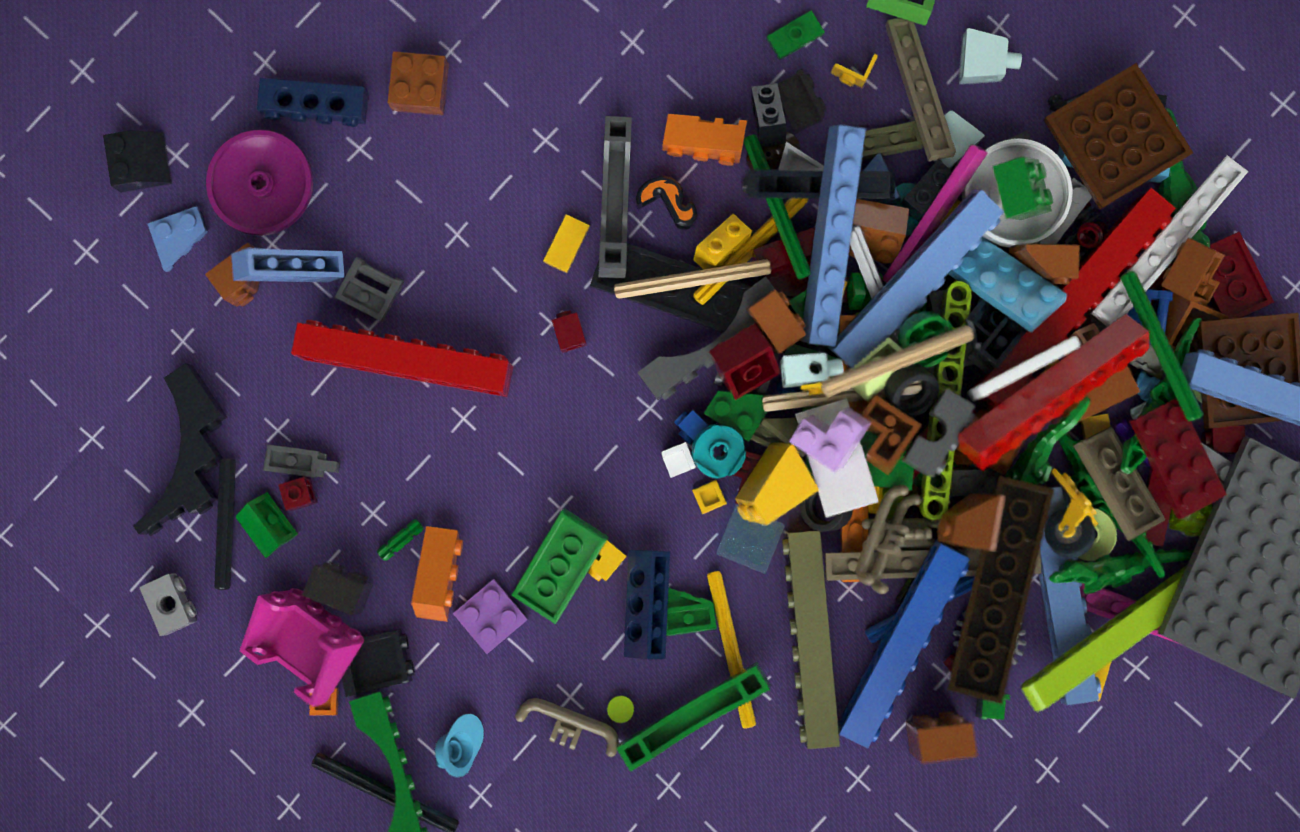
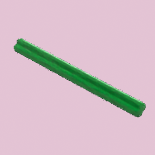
M752 134L745 137L744 145L754 170H770L757 135ZM766 198L797 278L803 279L808 277L811 270L782 198Z
M1135 271L1125 273L1121 277V281L1143 327L1149 331V340L1188 421L1196 420L1203 413Z

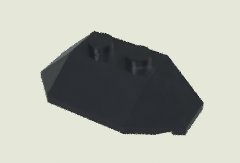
M983 298L964 320L965 325L972 329L974 338L971 342L975 352L994 369L999 368L1028 331Z

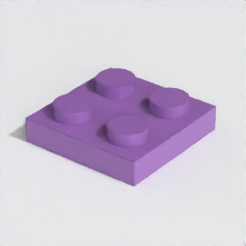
M495 579L490 581L453 613L486 654L528 620Z

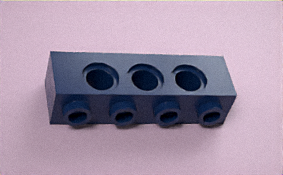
M260 78L257 110L266 119L280 120V117H289L294 122H306V119H313L317 123L330 125L332 121L342 122V125L357 127L358 123L366 124L368 92L365 87ZM292 97L290 105H281L284 98ZM318 99V105L315 108H307L310 100ZM344 101V107L341 110H333L336 102Z
M629 550L624 657L645 660L665 659L670 552Z

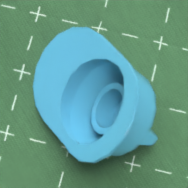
M463 714L456 719L450 731L439 738L436 743V765L440 768H445L454 777H461L469 772L481 747L484 729L482 722L477 716Z

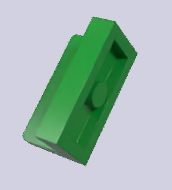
M268 492L248 502L236 515L238 522L265 558L271 556L279 547L293 540L298 535Z

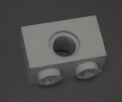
M176 573L167 574L139 587L160 636L169 635L197 622L195 615H197L196 608L191 601L187 600L184 593L186 585L180 576L178 577ZM169 596L173 597L176 602L175 608L172 611L166 606V600Z

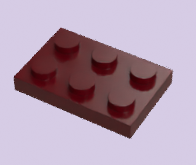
M1240 231L1210 244V248L1225 255L1212 277L1220 282L1211 298L1215 310L1229 316L1227 319L1244 317L1274 303Z

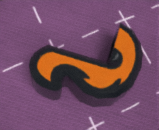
M667 176L655 177L643 183L639 188L636 196L638 209L661 198L678 229L688 230L696 223L697 209L692 202H689L687 205L682 204L683 190L674 178Z

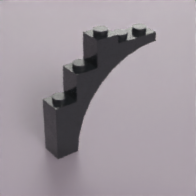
M746 170V176H743L742 189L743 192H746V198H820L823 171ZM860 171L856 198L895 199V172Z
M187 363L164 377L174 397L179 414L181 432L179 458L173 477L163 496L149 513L133 525L138 535L149 534V536L156 534L163 529L162 524L169 519L174 521L186 513L185 508L189 513H199L201 515L209 511L213 507L212 503L218 499L201 472L205 474L212 471L218 466L217 462L223 458L206 431L210 433L223 425L221 421L226 419L227 416L194 366Z

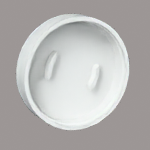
M1028 139L1005 140L986 149L985 151L988 154L962 191V201L973 189L983 190L1003 210L993 166L1025 156L1038 159L1040 163L1044 164L1047 173L1044 181L1046 189L1049 188L1052 193L1053 204H1051V212L1024 220L1006 219L1003 213L999 217L1000 223L993 230H987L982 237L996 245L1011 248L1025 244H1036L1050 236L1065 220L1072 202V182L1063 161L1047 146Z

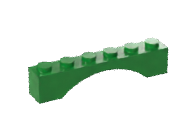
M755 662L620 742L616 749L631 772L704 725L770 690L771 684L758 662Z
M380 691L349 701L356 728L367 734L379 746L387 758L393 773L396 788L395 809L388 832H428L427 827L422 828L419 817L423 816L419 800L414 801L411 791L415 790L412 775H406L403 766L408 763L404 748L399 749L396 738L400 737L396 722L391 723L388 713L393 711L389 697H383V693Z

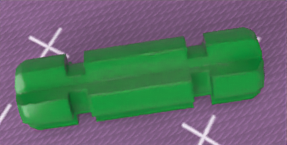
M413 519L407 524L406 529H401L387 541V545L383 544L377 550L378 555L384 561L389 560L394 555V552L401 550L414 539V535L420 534L424 527L417 519Z

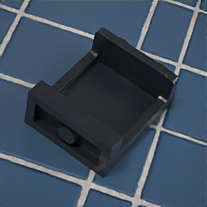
M397 629L363 637V644L342 676L346 697L411 682L412 675H415V668L412 659L408 660L406 649H409L407 634H402V630Z

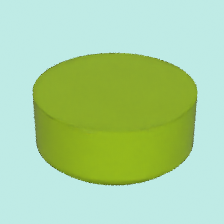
M615 696L610 700L607 712L614 722L624 723L633 716L634 705L631 699L626 696Z

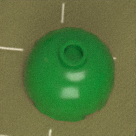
M923 311L913 314L900 327L898 334L899 347L902 349L909 348L950 332L953 328L947 320L936 313ZM946 350L913 364H920L922 367L927 368L935 366L943 361L949 353Z

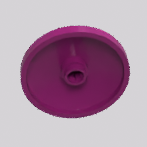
M252 130L232 137L217 150L208 167L206 189L212 208L226 224L237 231L249 235H271L293 225L305 212L312 196L313 175L306 156L290 139L272 131Z

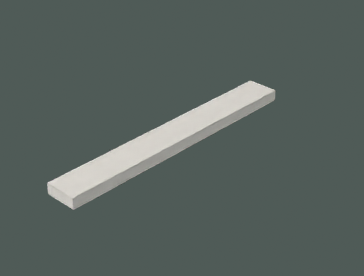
M1227 155L1126 273L1135 271L1146 292L1177 256L1179 246L1186 242L1187 238L1191 239L1248 171ZM1121 280L1091 313L1107 327L1127 314L1133 307Z

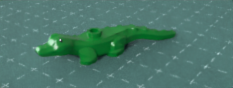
M1165 108L1178 127L1173 111ZM1180 161L1170 167L1169 177L1162 181L1157 193L1176 208L1170 215L1173 218L1197 191L1198 187L1185 171L1183 161ZM1206 221L1191 239L1210 247V239L1202 232L1206 228Z
M1195 318L1191 321L1176 346L1174 354L1181 369L1185 355L1189 353L1192 338L1199 327V322L1202 321L1201 318ZM1167 376L1150 389V398L1138 417L1173 398H1177ZM1136 434L1126 440L1122 446L1120 470L1125 474H1131L1147 457Z
M1086 396L1067 417L1062 418L1057 424L1049 425L1045 431H1040L1037 437L1028 443V448L1020 454V458L1013 468L1007 471L1005 478L1034 485L1047 482L1052 466L1047 461L1054 444L1078 423L1087 410L1091 398Z
M1068 433L1064 434L1058 441L1066 457L1070 460L1075 473L1069 477L1075 483L1077 489L1090 501L1091 506L1107 513L1113 520L1115 527L1123 533L1074 448L1075 444L1083 440H1075ZM1146 532L1131 539L1160 578L1164 577V567L1159 560L1158 554L1153 549L1152 542L1146 538Z
M1159 549L1155 553L1158 554L1162 564L1190 560L1194 550L1172 549L1164 551ZM1138 552L1131 555L1127 553L1126 555L1113 558L1110 555H1104L1096 559L1095 563L1068 559L1059 566L1058 571H1054L1049 576V579L1053 583H1070L1073 581L1084 583V593L1091 594L1109 585H1112L1113 588L1125 585L1132 581V576L1140 574L1144 569L1152 566L1145 556Z

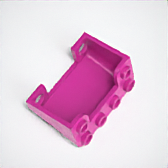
M292 588L287 591L258 595L240 652L257 665L277 661L308 685L295 688L294 693L313 707L328 701L363 644L364 638L358 630L350 628L343 623L340 617L332 615L325 610L322 604L308 598L304 591ZM254 652H259L263 654V656L255 654Z

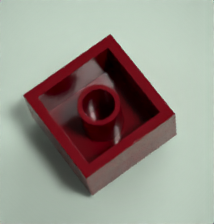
M755 323L748 328H743L733 337L718 343L713 349L709 350L721 380L735 400L781 373L771 345Z

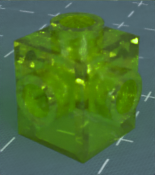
M1212 503L1183 519H1177L1171 508L1169 529L1185 532L1188 536L1201 535L1211 513Z

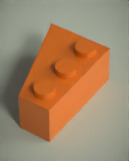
M668 114L663 139V150L667 151L668 155L682 157V154L693 155L695 160L708 161V158L719 160L718 163L732 166L734 163L740 162L747 120H739L738 125L724 124L723 118H715V121L712 122L700 120L699 116Z
M426 526L411 601L416 618L448 622L449 608L452 606L454 591H452L453 581H456L458 576L457 555L461 556L463 540H460L458 530Z

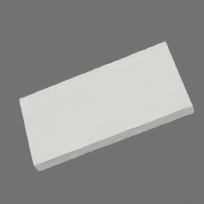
M1075 336L967 393L971 401H975L1078 348L1080 343Z
M846 398L795 415L798 425H800L804 418L814 415L831 427L839 412L850 407ZM860 442L845 466L836 472H833L808 455L826 517L879 502Z

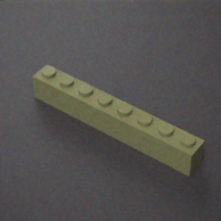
M820 531L786 533L787 539H782L783 555H788L789 565L784 566L786 582H791V592H787L788 608H793L794 619H789L790 634L795 635L796 645L792 646L793 662H798L799 671L794 673L795 688H800L801 699L796 700L798 716L803 715V726H799L800 742H805L807 749L840 747Z

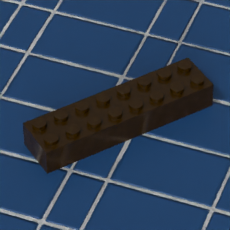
M1001 476L998 477L994 495L1005 496L996 548L995 551L982 549L980 551L948 683L949 691L998 704L1003 703L1054 489Z

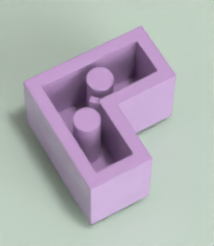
M851 408L840 411L831 427L814 415H811L802 420L789 442L833 472H836L845 466L871 422Z

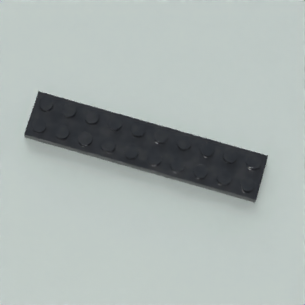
M627 243L625 278L599 277L598 261L590 287L615 295V284L704 269ZM736 280L727 281L703 305L698 303L693 297L694 292L700 286L626 297L624 299L724 333L737 315L744 292L752 286ZM789 305L788 309L790 312L796 314L791 305ZM800 339L794 343L838 358L828 349V345L815 346V344L803 342Z

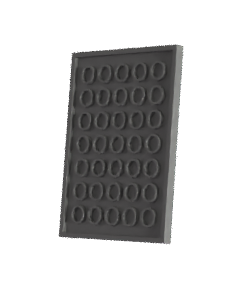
M1244 437L1223 483V488L1227 495L1215 501L1158 634L1287 697L1295 699L1300 689V463L1250 437Z

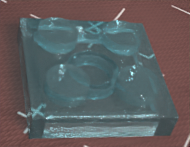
M735 505L716 554L766 574L785 524L774 520L768 525L744 520L737 510L738 505Z

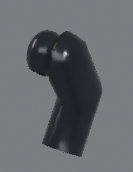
M1080 93L1064 101L1060 94H1056L1048 99V104L1051 106L1049 109L1055 112L1085 93Z

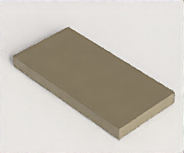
M1109 427L1075 444L1074 448L1129 541L1166 519L1137 469L1131 474H1125L1120 470L1123 445L1113 428Z

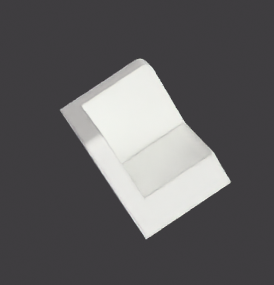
M686 442L661 452L670 478L695 469V464Z

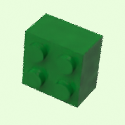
M1023 156L993 166L1006 219L1024 220L1052 211L1053 197L1050 189H1046L1044 178L1047 177V173L1042 162L1040 163L1038 159Z

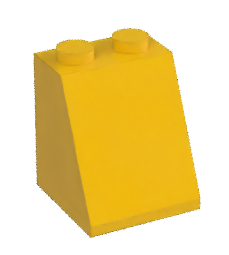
M773 442L768 446L735 499L739 505L737 510L744 520L768 525L819 491L794 445Z

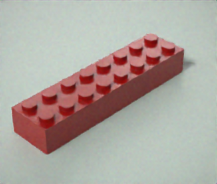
M306 320V324L297 322L291 354L302 360L508 397L513 366L504 355L490 353L489 357H484L479 351L464 348L462 353L453 349V346L438 343L437 348L430 347L431 345L427 344L426 341L411 339V342L407 343L401 337L391 334H385L384 338H380L379 335L374 334L375 332L359 329L358 333H353L348 327L332 324L331 329L327 328L328 326L322 325V322Z

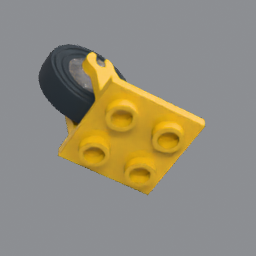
M1054 468L1051 472L1062 489L1071 498V502L1067 509H1062L1049 518L1045 527V539L1049 547L1056 554L1067 558H1074L1083 555L1092 547L1095 540V527L1098 525L1094 518L1097 512L1091 506L1092 504L1086 496L1077 489L1065 472L1061 475Z

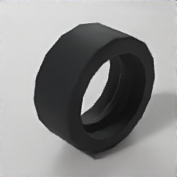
M910 364L897 369L887 380L884 389L887 401L908 417L918 416L930 409L937 400L940 391L938 381L926 367H922L920 364ZM924 380L922 390L910 399L900 400L901 393L908 385L915 381Z
M818 491L800 503V511L805 523L812 529L820 532L839 530L849 522L853 510L836 514L832 521H823L816 511Z

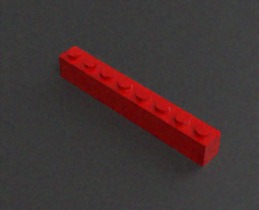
M1127 314L1123 315L958 434L961 452L981 470L995 464L1002 455L1011 449L1017 448L1024 439L1033 433L1039 432L1046 423L1053 418L1061 416L1064 410L1072 404L1080 402L1094 388L1102 386L1116 372H1121L1127 364L1137 357L1143 356L1149 349V331Z

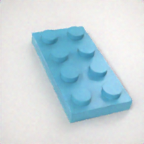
M982 237V242L973 251L969 250L962 257L964 259L963 263L956 270H950L947 274L957 281L965 282L969 285L971 291L1029 332H1032L1066 301L1067 294Z

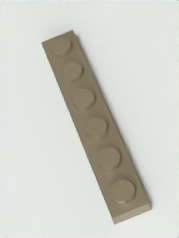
M902 18L887 20L885 27L928 161L954 157L956 150L915 24Z

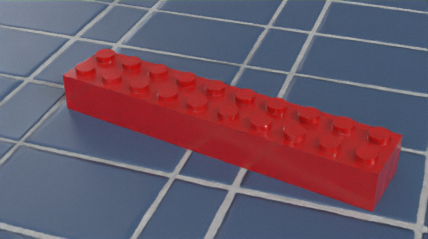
M1153 188L1148 189L1137 197L1107 231L1101 244L1093 248L1079 264V278L1069 279V284H1061L1059 289L1067 294L1066 301L1032 332L1027 331L999 368L993 369L989 374L984 373L970 390L1069 340L1067 334L1071 333L1074 329L1077 330L1087 319L1084 314H1087L1091 309L1094 310L1103 301L1104 297L1101 294H1104L1108 289H1113L1121 280L1119 274H1122L1126 269L1129 270L1139 259L1136 254L1138 255L1143 249L1146 250L1156 238L1153 235L1158 233L1160 229L1163 230L1172 221L1173 218L1170 215L1176 208ZM1047 364L976 401L985 409L993 410L1035 379L1032 374L1036 373L1039 369L1042 370Z

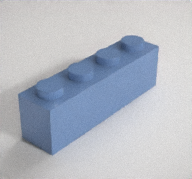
M247 248L231 254L233 281L330 282L344 278L342 251Z

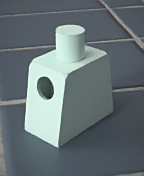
M967 28L962 37L959 84L1001 81L1006 74V68L1020 69L1022 54L1008 52V39L1006 37Z
M952 110L945 115V119L956 153L954 157L939 159L950 169L962 159L970 145L976 146L985 136Z
M826 353L784 356L780 361L783 388L821 383L829 379V376L843 373L842 359L827 360ZM809 366H817L819 373H811Z

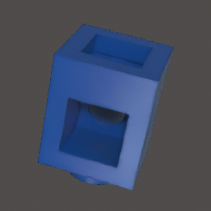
M693 410L689 414L684 411L674 422L681 430L678 435L688 444L692 441L694 442L696 436L709 426Z

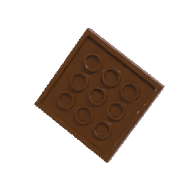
M1137 63L1043 119L1099 209H1102L1193 154L1192 149Z
M1299 313L1199 322V327L1196 330L1198 350L1213 352L1214 358L1220 360L1221 358L1238 361L1237 365L1243 368L1245 366L1259 368L1262 370L1261 374L1267 376L1268 374L1282 376L1285 378L1284 382L1290 384L1292 382L1300 383ZM1201 393L1204 428L1283 421Z

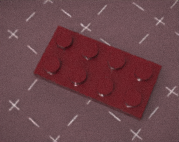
M1173 398L1129 421L1177 519H1183L1227 495L1192 422L1186 419L1177 398Z

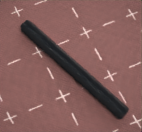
M318 753L315 755L311 764L312 767L395 807V789L324 754ZM420 802L423 816L419 817L420 820L444 832L456 831L459 825L458 820Z

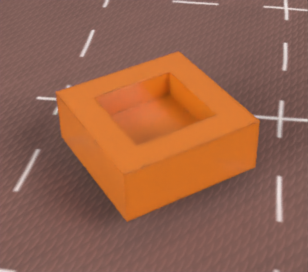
M338 687L334 689L326 703L313 707L309 705V715H338Z

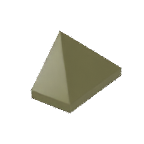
M796 418L764 419L760 424L762 428L778 441L792 444L789 441L799 427ZM794 445L800 457L803 458L806 452Z

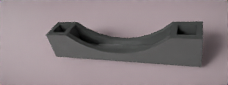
M605 116L599 277L625 278L632 117Z
M766 276L744 292L742 303L735 319L727 330L713 343L687 355L657 357L637 372L657 400L661 398L667 400L677 392L675 387L683 381L685 384L693 381L698 376L697 371L703 366H706L707 369L713 366L714 362L709 350L713 349L718 343L733 337L743 328H748L755 323L746 308L771 290H776Z

